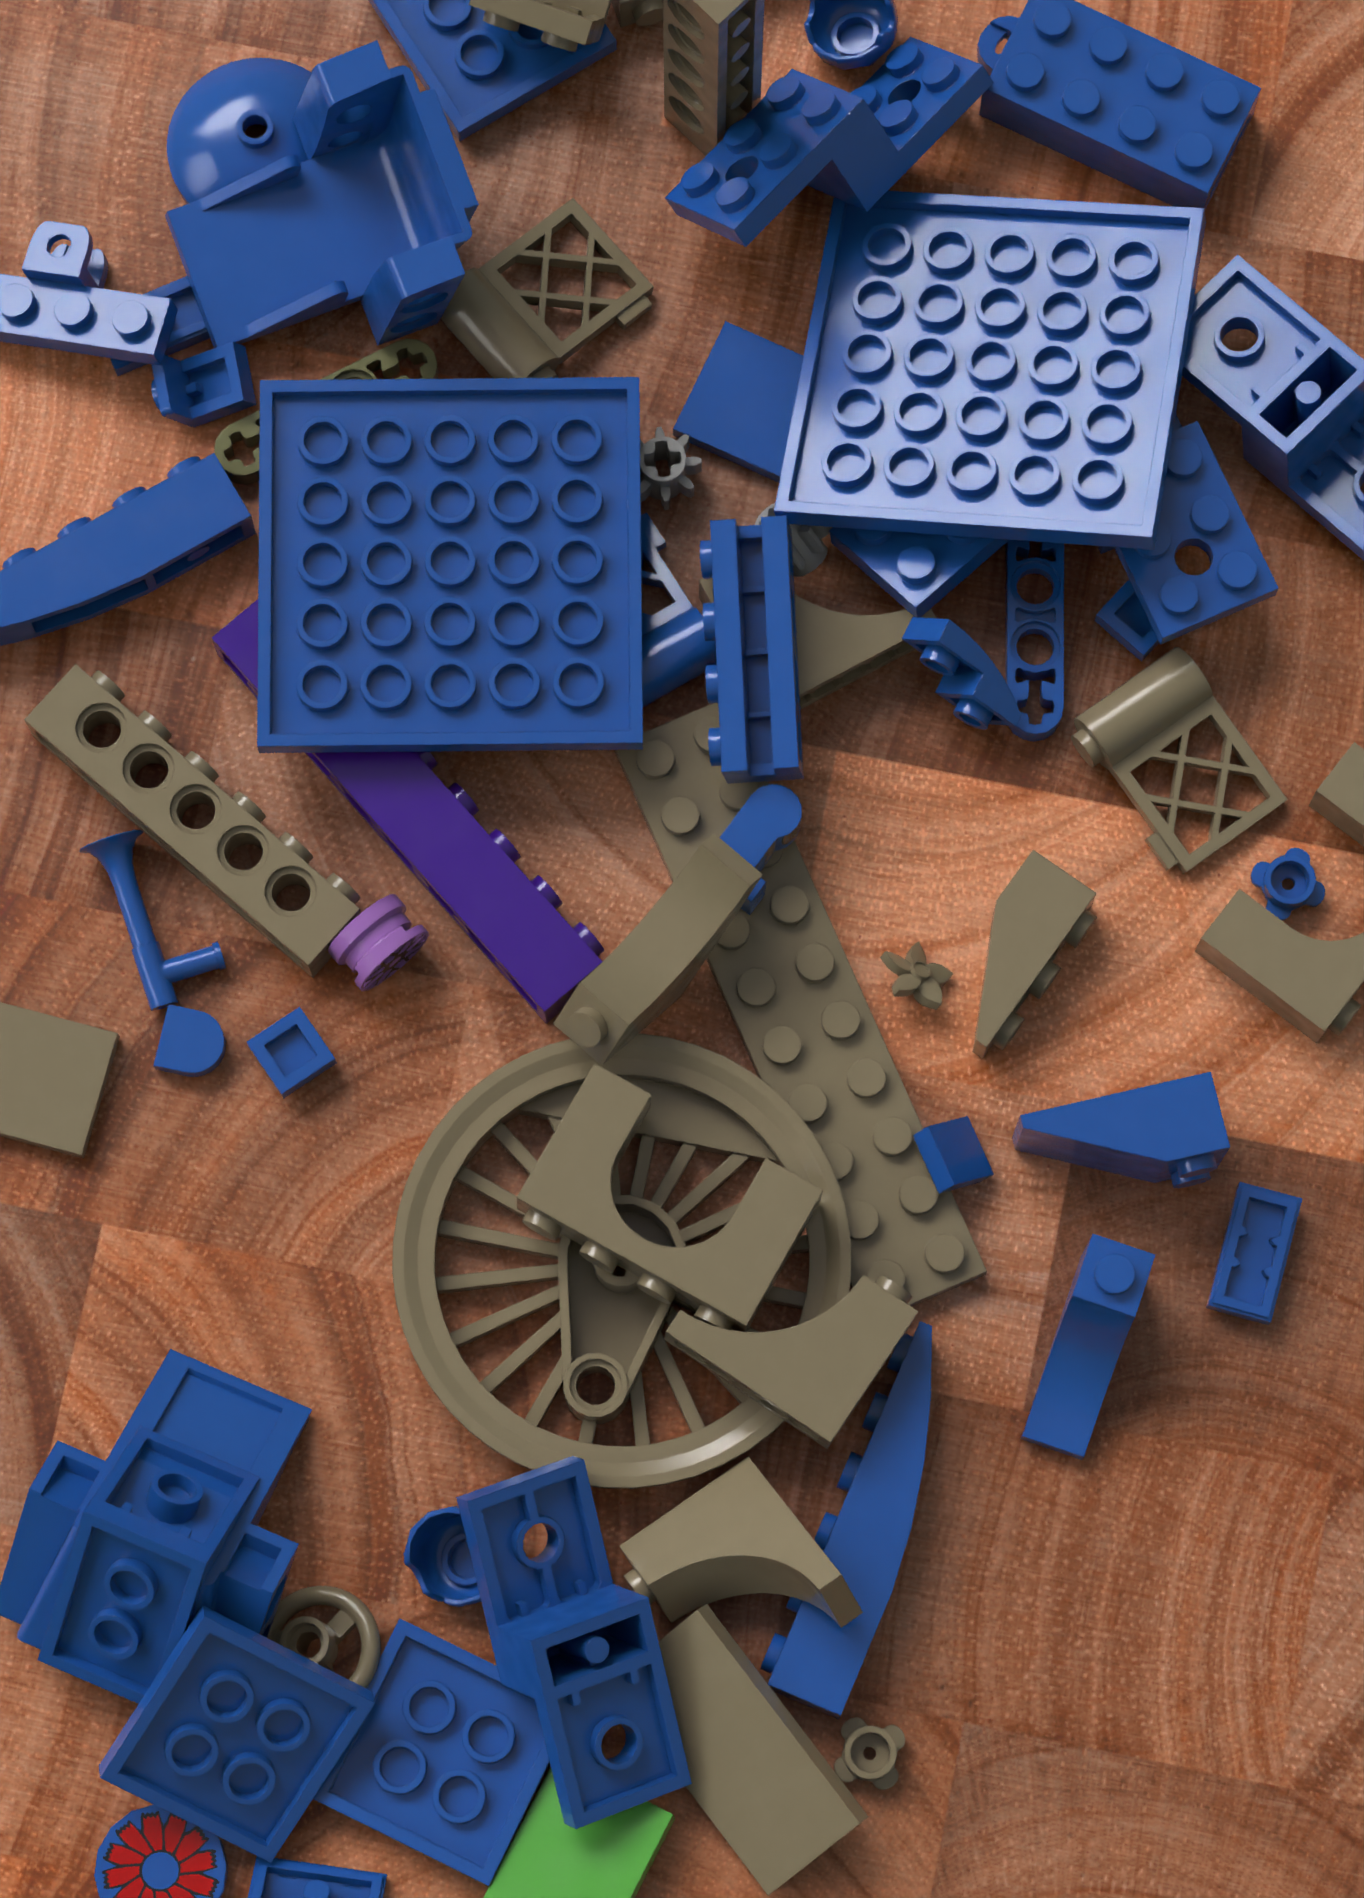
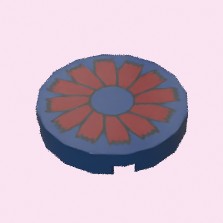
M151 1805L131 1811L110 1828L97 1852L94 1877L100 1898H221L227 1881L228 1862L222 1840L218 1836L162 1808Z

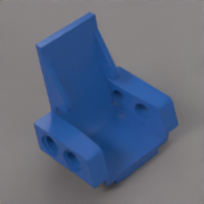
M378 40L321 62L313 68L292 118L308 160L300 163L297 155L285 156L197 201L169 210L165 215L214 348L232 341L242 344L357 301L362 303L378 346L438 324L465 275L457 249L472 236L469 222L479 204L435 88L420 92L413 72L407 66L402 65L388 69Z
M170 1349L106 1461L57 1440L31 1484L0 1585V1616L21 1624L17 1632V1638L40 1649L38 1661L138 1704L202 1605L267 1638L299 1544L263 1529L258 1524L292 1451L309 1421L312 1409Z

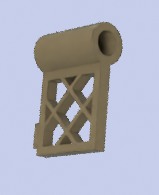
M572 198L479 269L472 268L465 271L461 283L440 320L492 378H558V375L554 372L557 366L616 322L624 330L648 312L652 307L648 297L652 294L654 286L576 200ZM571 222L587 239L586 256L550 252L551 236ZM543 242V252L533 251L534 248ZM594 248L603 258L594 257ZM514 263L541 265L540 290L514 289L501 273ZM549 266L585 270L583 296L548 293ZM592 271L618 273L631 289L617 300L591 297ZM529 305H538V315ZM546 306L582 310L581 327L561 341L544 323ZM589 311L600 312L589 320Z
M1180 647L1171 649L1074 718L1077 732L1071 736V740L1076 750L1088 765L1094 767L1100 763L1113 775L1154 832L1145 839V842L1166 871L1176 864L1183 874L1188 872L1288 800L1214 698L1212 689L1201 669ZM1207 717L1223 737L1220 762L1186 756L1190 729ZM1179 738L1176 754L1161 751ZM1231 750L1243 766L1230 764ZM1148 759L1174 763L1170 797L1146 794L1131 774V771ZM1184 765L1218 771L1213 805L1179 800ZM1228 773L1251 777L1266 797V800L1249 812L1224 808L1223 802ZM1154 805L1168 807L1166 821ZM1177 809L1212 815L1208 841L1190 854L1174 834ZM1221 817L1237 819V821L1219 833Z

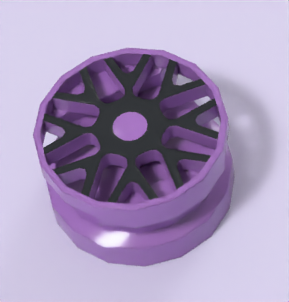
M396 894L388 895L366 908L337 935L328 948L329 954L338 965L347 964L354 973L358 972L355 984L361 991H368L392 976L419 951L429 937V933L423 925L411 928V921L405 915L406 906Z

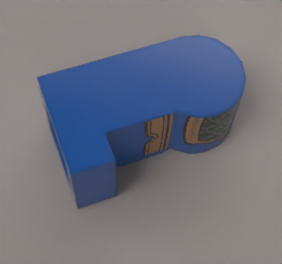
M769 784L758 788L749 797L719 838L760 872L775 851L788 847L796 839L800 831L802 806L798 796L791 789L782 785ZM760 878L741 907L749 915H751L765 895V880Z

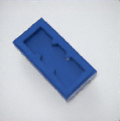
M1239 1182L1206 1306L1207 1309L1265 1325L1271 1323L1302 1198Z

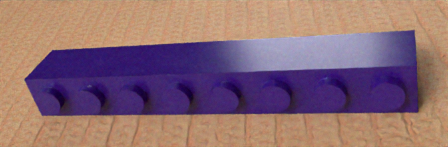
M257 599L212 637L217 655L256 699H258ZM430 752L305 753L538 1016L547 1024L559 1014L578 984L603 962L598 956L604 952V948L584 924L579 922L572 928L556 909L562 905V901L542 877L537 875L530 881L518 868L515 862L521 856L501 831L495 829L488 834L473 816L479 812V809L463 788L456 782L447 788L433 773L432 769L438 764Z

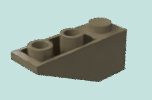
M1032 850L995 904L972 1051L982 1059L993 1044L1001 1050L1005 1049L1024 1021V1018L1016 1013L1030 993L1038 999L1043 996L1061 969L1052 961L1066 942L1077 948L1097 919V916L1089 912L1096 892L1035 850Z

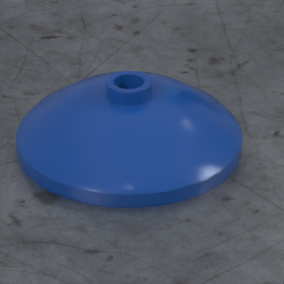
M249 58L222 65L207 73L191 86L174 111L167 135V158L171 175L180 195L187 204L197 201L285 156L297 155L300 163L308 160L292 118L312 72L291 62L279 59ZM253 124H261L267 128L265 134L259 138H250L245 135V131Z

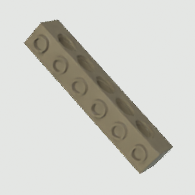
M663 0L664 117L705 156L724 138L725 132L731 125L742 120L761 101L764 0Z
M75 664L24 719L32 736L137 827L143 830L145 834L301 969L314 978L332 958L328 952L332 941L361 913L360 908L355 905L361 899L359 894L335 873H332L325 879L308 864L312 860L313 855L292 835L284 832L278 839L264 827L261 822L266 818V815L247 796L238 791L231 798L213 783L219 777L218 773L198 754L190 751L184 758L170 746L167 741L172 737V734L149 712L144 710L138 717L120 702L125 697V694L110 678L99 670L90 677ZM110 723L121 728L117 741L108 747L99 748L89 743L91 732L99 725ZM161 764L168 769L166 779L157 787L143 788L135 783L138 772L146 765ZM196 804H206L215 809V815L211 823L201 829H191L182 824L184 813ZM241 845H255L263 851L261 860L251 869L239 870L229 864L232 852ZM290 885H300L310 891L308 902L296 911H286L276 905L278 894Z

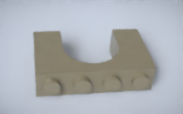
M1354 742L1316 790L1309 806L1364 847V749ZM1239 889L1201 937L1196 947V953L1315 1043L1319 1042L1328 1029L1339 1036L1362 1006L1353 997L1364 984V932L1348 939L1336 941L1319 940L1305 936L1288 926Z
M594 1063L517 1196V1209L525 1213L522 1222L533 1231L548 1239L556 1241L561 1233L581 1244L582 1248L579 1254L603 1270L613 1272L618 1265L640 1277L636 1286L663 1303L670 1304L673 1298L676 1297L697 1309L693 1317L700 1321L727 1330L733 1329L735 1331L747 1332L819 1205L823 1189L765 1158L730 1221L711 1238L686 1247L662 1246L642 1238L630 1229L619 1215L613 1201L611 1183L618 1163L651 1108V1094Z

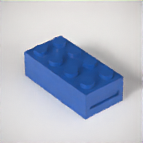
M1028 0L1020 18L1005 16L991 21L981 33L977 46L978 63L984 66L994 82L982 94L980 116L1176 207L1204 208V210L1207 208L1253 117L1261 91L1260 87L1074 0ZM1003 39H1007L1008 41L1001 54L995 53L999 43Z

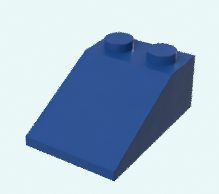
M1211 1072L1020 1115L1012 1136L1014 1148L1017 1151L1153 1183L1171 1179L1173 1188L1189 1187L1210 1180L1209 1172L1218 1168L1230 1148Z

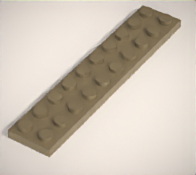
M718 703L710 704L643 732V750H614L672 883L689 862L700 844L713 833L720 837L749 797L758 788L769 785L768 781L728 784L721 772V766H711L708 731L709 728L719 727ZM793 841L788 847L775 851L760 871L763 874L761 878L766 881L765 895L751 915L740 908L706 960L757 1076L772 1087L798 1113L814 1134L829 1160L840 1186L848 1217L851 1239V1289H853L863 1275L874 1282L882 1275L894 1281L912 1295V1299L908 1303L912 1307L986 1275L987 1270L952 1192L947 1191L939 1194L913 1136L923 1129L798 847L795 841Z

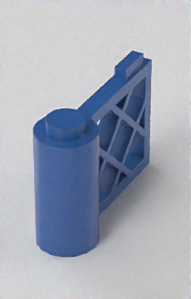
M647 513L641 515V569L645 559L652 572L641 570V584L663 588L673 604L653 615L642 613L643 708L704 674L706 665H717L716 642L705 641L703 616L697 608L692 606L658 551L667 547L666 542Z

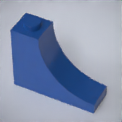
M1092 1234L1080 1257L1021 1436L1022 1440L1083 1460L1120 1352L1136 1317L1155 1254Z

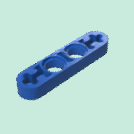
M1008 540L1006 542L1005 681L1015 698L1018 708H1023L1026 706L1029 696V680L1036 681L1048 677L1053 678V683L1042 680L1040 685V705L1043 708L1051 709L1052 713L1043 714L1041 723L1034 725L1029 724L1028 714L1020 712L1021 717L1017 726H1009L1013 734L1022 740L1035 742L1045 740L1054 734L1060 725L1064 709V543L1041 542L1040 558H1028L1030 541ZM1016 555L1026 559L1017 561ZM1052 556L1054 558V562L1042 558ZM1027 574H1040L1049 580L1053 593L1047 601L1040 604H1031L1020 597L1017 591V583ZM1030 634L1042 635L1052 646V656L1043 664L1032 665L1026 663L1017 653L1016 645L1021 638ZM1015 676L1027 680L1017 683L1015 681Z

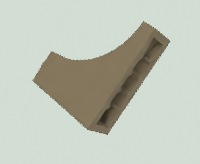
M702 578L699 580V599L702 604L714 602L713 578ZM795 594L800 710L915 650L914 647L902 640L911 618L914 617L906 609L878 615L846 614L817 606ZM930 609L922 618H936L932 609Z
M713 833L700 844L674 882L632 932L597 968L578 984L553 1024L602 1066L682 996L763 874Z
M863 1275L853 1289L829 1310L793 1327L767 1332L727 1330L700 1321L680 1310L666 1330L664 1340L828 1449L915 1319L918 1311L908 1305L912 1295L894 1281L880 1275L876 1282Z
M749 1456L619 1546L633 1568L623 1575L632 1591L647 1596L650 1605L656 1602L671 1623L685 1614L714 1601L732 1596L756 1593L781 1594L809 1602L832 1617L841 1628L863 1613L841 1573Z

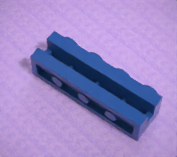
M786 515L761 517V525L738 526L736 519L710 520L711 540L700 541V565L702 578H713L714 602L703 603L705 641L716 642L717 665H706L705 670L708 703H718L719 727L709 728L708 731L711 766H721V772L728 784L804 779L792 529Z

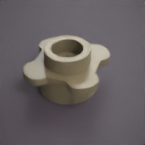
M858 1717L847 1720L841 1728V1735L845 1740L842 1756L834 1763V1771L837 1776L846 1783L852 1782L855 1779L870 1781L880 1790H886L894 1786L899 1776L895 1769L897 1752L905 1745L903 1731L896 1725H888L885 1728L868 1726L863 1719ZM867 1747H872L876 1751V1757L873 1760H867L863 1755V1751Z

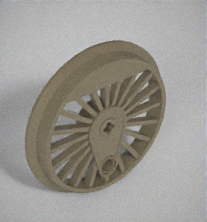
M640 1033L601 1066L651 1094V1108L634 1135L635 1138H640L641 1142L630 1195H621L618 1165L611 1183L615 1207L630 1229L642 1238L658 1245L686 1247L687 1244L724 1228L740 1203L679 1230L677 1225L748 1161L763 1163L765 1158L823 1189L821 1201L806 1226L807 1235H802L791 1253L809 1252L807 1293L772 1286L764 1302L802 1309L799 1325L826 1312L849 1293L851 1280V1239L847 1212L840 1186L827 1156L812 1131L798 1113L772 1087L751 1071L723 1055L677 1039ZM568 1039L524 1054L494 1071L466 1093L449 1110L431 1133L414 1163L405 1184L397 1212L392 1260L396 1305L403 1332L413 1357L429 1386L447 1410L470 1433L492 1450L530 1470L571 1456L584 1459L591 1487L637 1489L667 1485L699 1476L727 1464L751 1450L784 1422L782 1418L710 1371L740 1405L727 1415L705 1427L661 1333L665 1324L670 1326L678 1314L673 1309L675 1304L695 1314L697 1309L676 1297L673 1298L670 1304L651 1297L636 1286L640 1277L627 1270L625 1277H618L613 1275V1272L597 1267L579 1254L582 1248L581 1244L561 1233L558 1236L560 1238L558 1244L442 1220L447 1203L457 1182L524 1218L525 1213L517 1209L516 1195L466 1168V1166L483 1144L493 1136L530 1175L537 1160L509 1131L505 1124L520 1114L548 1120L553 1132H555L593 1064L601 1066L574 1041ZM655 1142L680 1146L681 1148L651 1201L644 1199ZM697 1150L729 1156L668 1213L663 1210ZM438 1237L558 1260V1264L435 1277ZM558 1280L559 1283L557 1286L449 1333L444 1321L437 1295ZM559 1302L560 1311L481 1382L478 1381L457 1350L458 1348ZM749 1327V1329H748L747 1332H759V1331L753 1329L752 1327ZM561 1331L562 1355L526 1418L523 1419L498 1401L492 1394ZM654 1350L691 1433L682 1437L650 1444L642 1371ZM592 1373H601L608 1376L615 1386L612 1397L600 1405H591L584 1402L577 1392L580 1381ZM562 1385L569 1410L578 1420L582 1421L578 1441L556 1435L539 1427ZM629 1398H631L636 1446L593 1444L597 1424H605L617 1418L623 1412Z

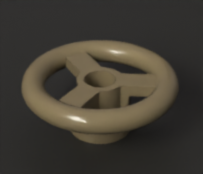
M312 1586L295 1591L279 1602L267 1637L268 1639L334 1672L332 1664L338 1655V1644L357 1626L361 1639V1654L358 1665L349 1680L367 1689L379 1664L381 1641L377 1623L368 1607L352 1593L332 1586ZM327 1605L340 1609L327 1625L314 1617L302 1616L290 1621L284 1627L291 1617L308 1607ZM320 1638L321 1647L319 1652L315 1656L308 1658L307 1649L309 1644L313 1640Z

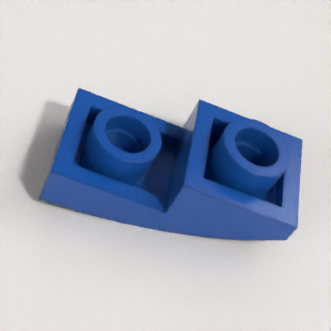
M912 617L902 640L922 653L919 660L923 665L943 675L935 693L955 706L954 716L960 721L982 730H986L989 724L1017 726L1021 713L1005 679L984 650L950 619Z

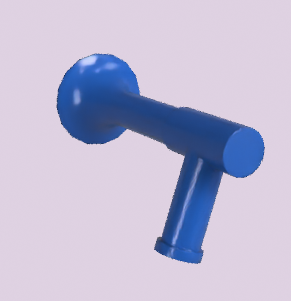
M132 830L92 842L82 847L79 852L89 853L97 858L108 873L133 946L131 951L151 1011L166 1008L168 1004L174 1005L178 1003L172 983L218 968L223 970L226 969V965L218 941L213 942L211 946L167 960L164 959L159 941H156L133 866V847L136 839L144 831Z

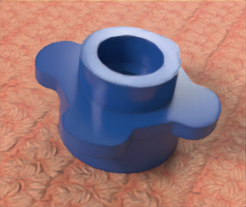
M1300 848L1289 849L1285 855L1276 858L1271 863L1259 862L1251 872V882L1256 887L1261 888L1267 900L1266 909L1282 921L1289 918L1291 911L1305 905L1316 907L1324 899L1325 888L1322 883L1316 881L1314 869L1310 865V856ZM1290 879L1293 881L1294 887L1286 890L1282 886V881Z

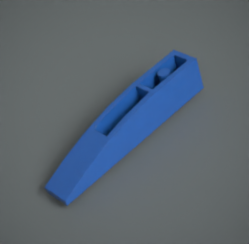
M215 453L202 460L200 457L194 456L181 461L168 472V479L148 490L145 487H137L125 492L113 502L112 510L92 521L89 517H83L69 523L60 530L56 541L38 551L35 548H26L9 557L2 565L3 570L0 571V646L29 640L92 619L149 594L255 535L256 531L251 514Z
M922 1321L919 1322L914 1336L903 1335L891 1355L887 1368L898 1373L889 1396L876 1392L861 1427L873 1432L863 1456L851 1451L836 1487L848 1492L840 1513L836 1516L826 1511L814 1539L843 1576L863 1613L841 1628L832 1617L809 1602L790 1597L786 1609L797 1613L787 1637L778 1633L774 1634L760 1667L761 1670L772 1674L768 1685L774 1692L836 1719H839L892 1594L912 1528L925 1461L931 1402L932 1326Z

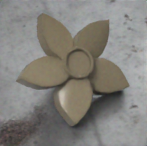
M919 942L910 948L905 959L895 953L885 951L880 957L888 969L899 976L891 987L893 995L905 997L913 994L915 1000L922 1006L937 1010L942 1004L941 987L946 984L953 973L940 964H926V957Z

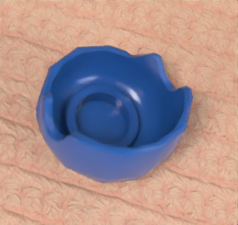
M810 0L809 13L804 23V28L814 52L824 63L842 70L873 65L890 49L896 37L898 14L893 0Z
M451 1506L428 1512L410 1529L404 1551L405 1565L414 1573L422 1592L438 1602H444L455 1607H463L481 1602L459 1506Z

